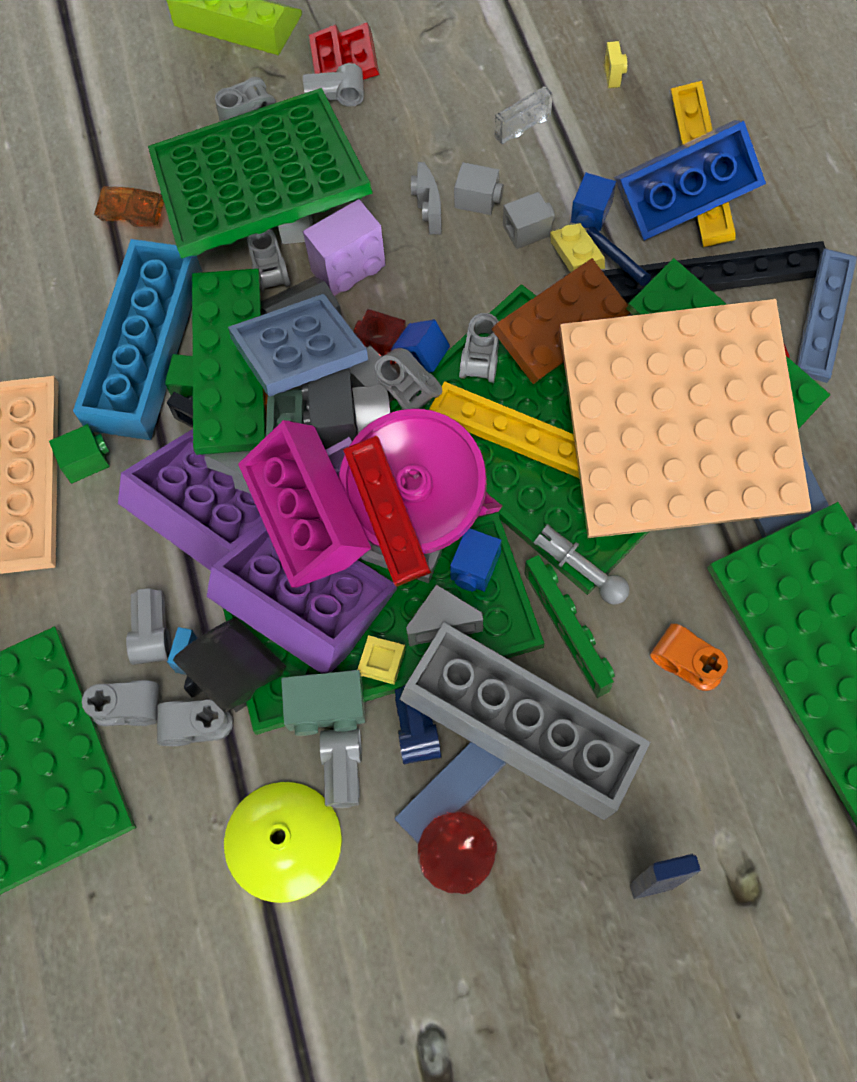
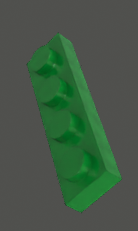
M539 555L527 560L524 574L596 698L607 694L614 683L612 679L615 677L613 668L605 657L600 659L593 646L596 645L590 629L586 625L581 627L575 616L577 610L571 597L568 594L562 595L557 586L559 580L555 570L549 563L545 565Z

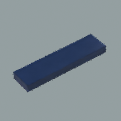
M692 853L653 863L631 882L630 888L633 899L673 890L699 873L701 868L697 855Z

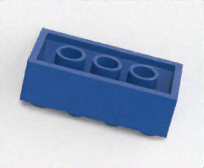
M739 120L731 121L614 177L625 207L643 240L649 239L766 184L744 121Z

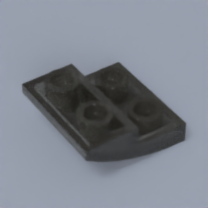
M236 617L206 632L177 653L173 659L224 713L249 701L257 688L281 677L287 667Z

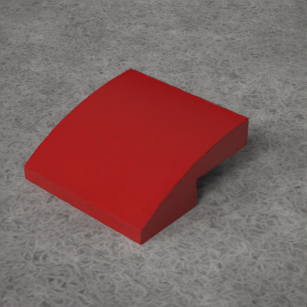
M367 22L340 32L335 24L309 35L315 74L336 72L341 65L352 63L362 69L363 80L379 75L372 30Z

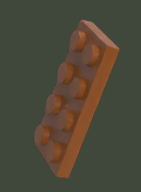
M591 258L496 323L492 331L534 385L564 363L559 330L560 324L625 317L631 313L626 310L628 304L593 258Z

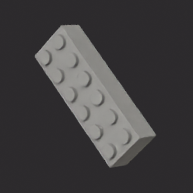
M443 622L405 685L400 700L603 820L617 812L651 743Z

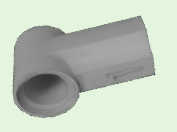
M343 64L336 72L303 75L304 93L322 88L328 100H338L342 105L350 107L357 106L363 101V71L356 64Z
M151 588L139 589L131 594L132 632L127 633L126 646L128 658L132 665L168 660L172 647L170 634L166 628L165 595L162 590H153Z
M360 729L346 732H336L334 730L320 731L321 764L324 765L325 806L349 808L359 805L358 763H361L362 760Z

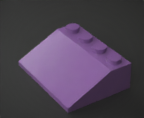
M193 429L121 472L118 504L211 571L212 565L264 523L252 495L236 489L232 476L207 468L204 457L206 454H195L193 449Z
M263 524L212 565L207 597L323 674L331 673L350 654L393 596L397 587L392 581L357 560L345 570L298 588H291L266 527Z

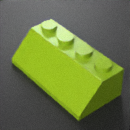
M166 0L175 27L278 56L302 15V9L269 0Z

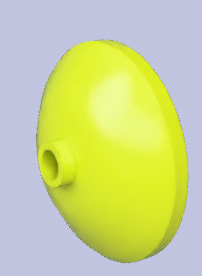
M294 782L268 784L246 796L232 813L224 836L226 863L236 882L251 895L261 900L275 903H287L303 899L322 887L335 870L342 847L341 827L334 809L325 806V798L320 793L308 786ZM280 830L284 831L286 834L284 842L274 844L272 841L273 834Z

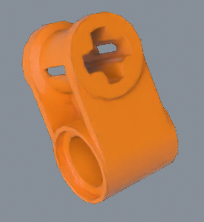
M679 624L669 625L650 654L651 659L662 669L679 676L702 691L715 689L721 683L722 677L728 668V660L721 650L698 638L690 630ZM706 665H709L713 669L709 673H706L702 670V668H705Z

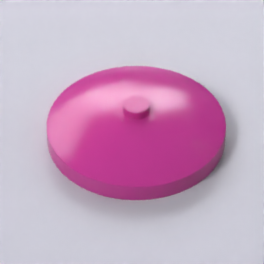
M425 409L395 411L368 424L354 438L349 447L376 435L379 437L424 554L441 550L457 541L477 519L482 509L487 489L485 463L481 451L470 433L452 418ZM344 455L339 471V480L368 541L380 548L348 461Z

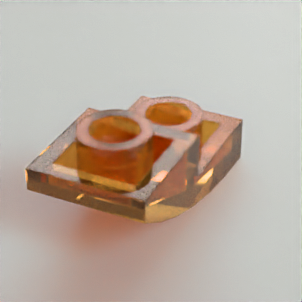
M102 187L94 215L101 221L126 220L133 227L158 226L164 201L162 194L128 187Z

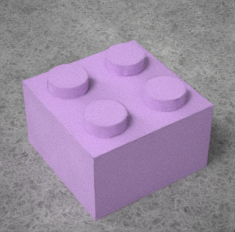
M359 199L303 231L311 271L317 278L326 282L334 296L349 290L355 283L367 276L376 274L382 267L386 266L381 225Z

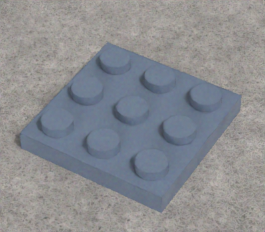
M325 294L228 327L231 340L268 397L286 392L289 389L318 380L340 370L351 368L368 360L367 348Z

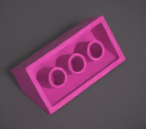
M283 420L238 463L291 588H298L345 570L371 549L314 426Z

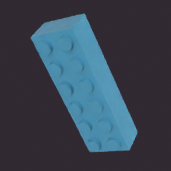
M130 240L73 409L82 426L88 424L93 432L151 440L167 389L165 381L173 354L178 353L192 307V273L202 272L197 256H188L181 259L176 245Z

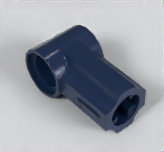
M405 685L396 689L395 701L401 730H398L403 764L442 758L436 724H433L432 718L400 700Z

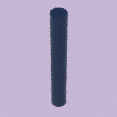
M595 227L587 229L586 232L596 246L638 284L646 286L650 282L651 276Z

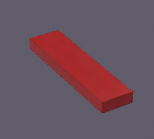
M376 435L343 449L394 585L398 587L430 574L431 570L379 437Z

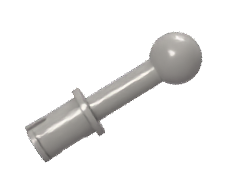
M549 524L546 525L541 533L549 538L550 541L539 534L533 542L560 562L558 566L562 567L567 562L597 585L600 595L605 602L617 605L627 599L629 585L623 577L605 574L575 551L579 545L577 542L573 545L552 529Z

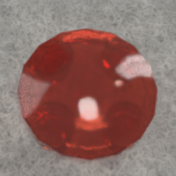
M448 812L434 818L423 830L418 843V863L423 876L434 887L447 893L468 894L489 876L495 861L497 843L491 836L489 829L478 818L465 812Z

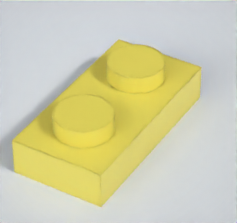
M581 223L567 225L562 229L550 232L551 244L570 272L593 258L601 270L605 269V257Z

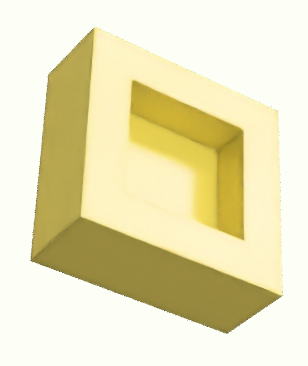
M619 41L607 42L604 69L608 88L620 87L622 74L627 73V56L621 53Z
M368 635L357 670L360 671L361 676L395 685L406 650L405 645Z

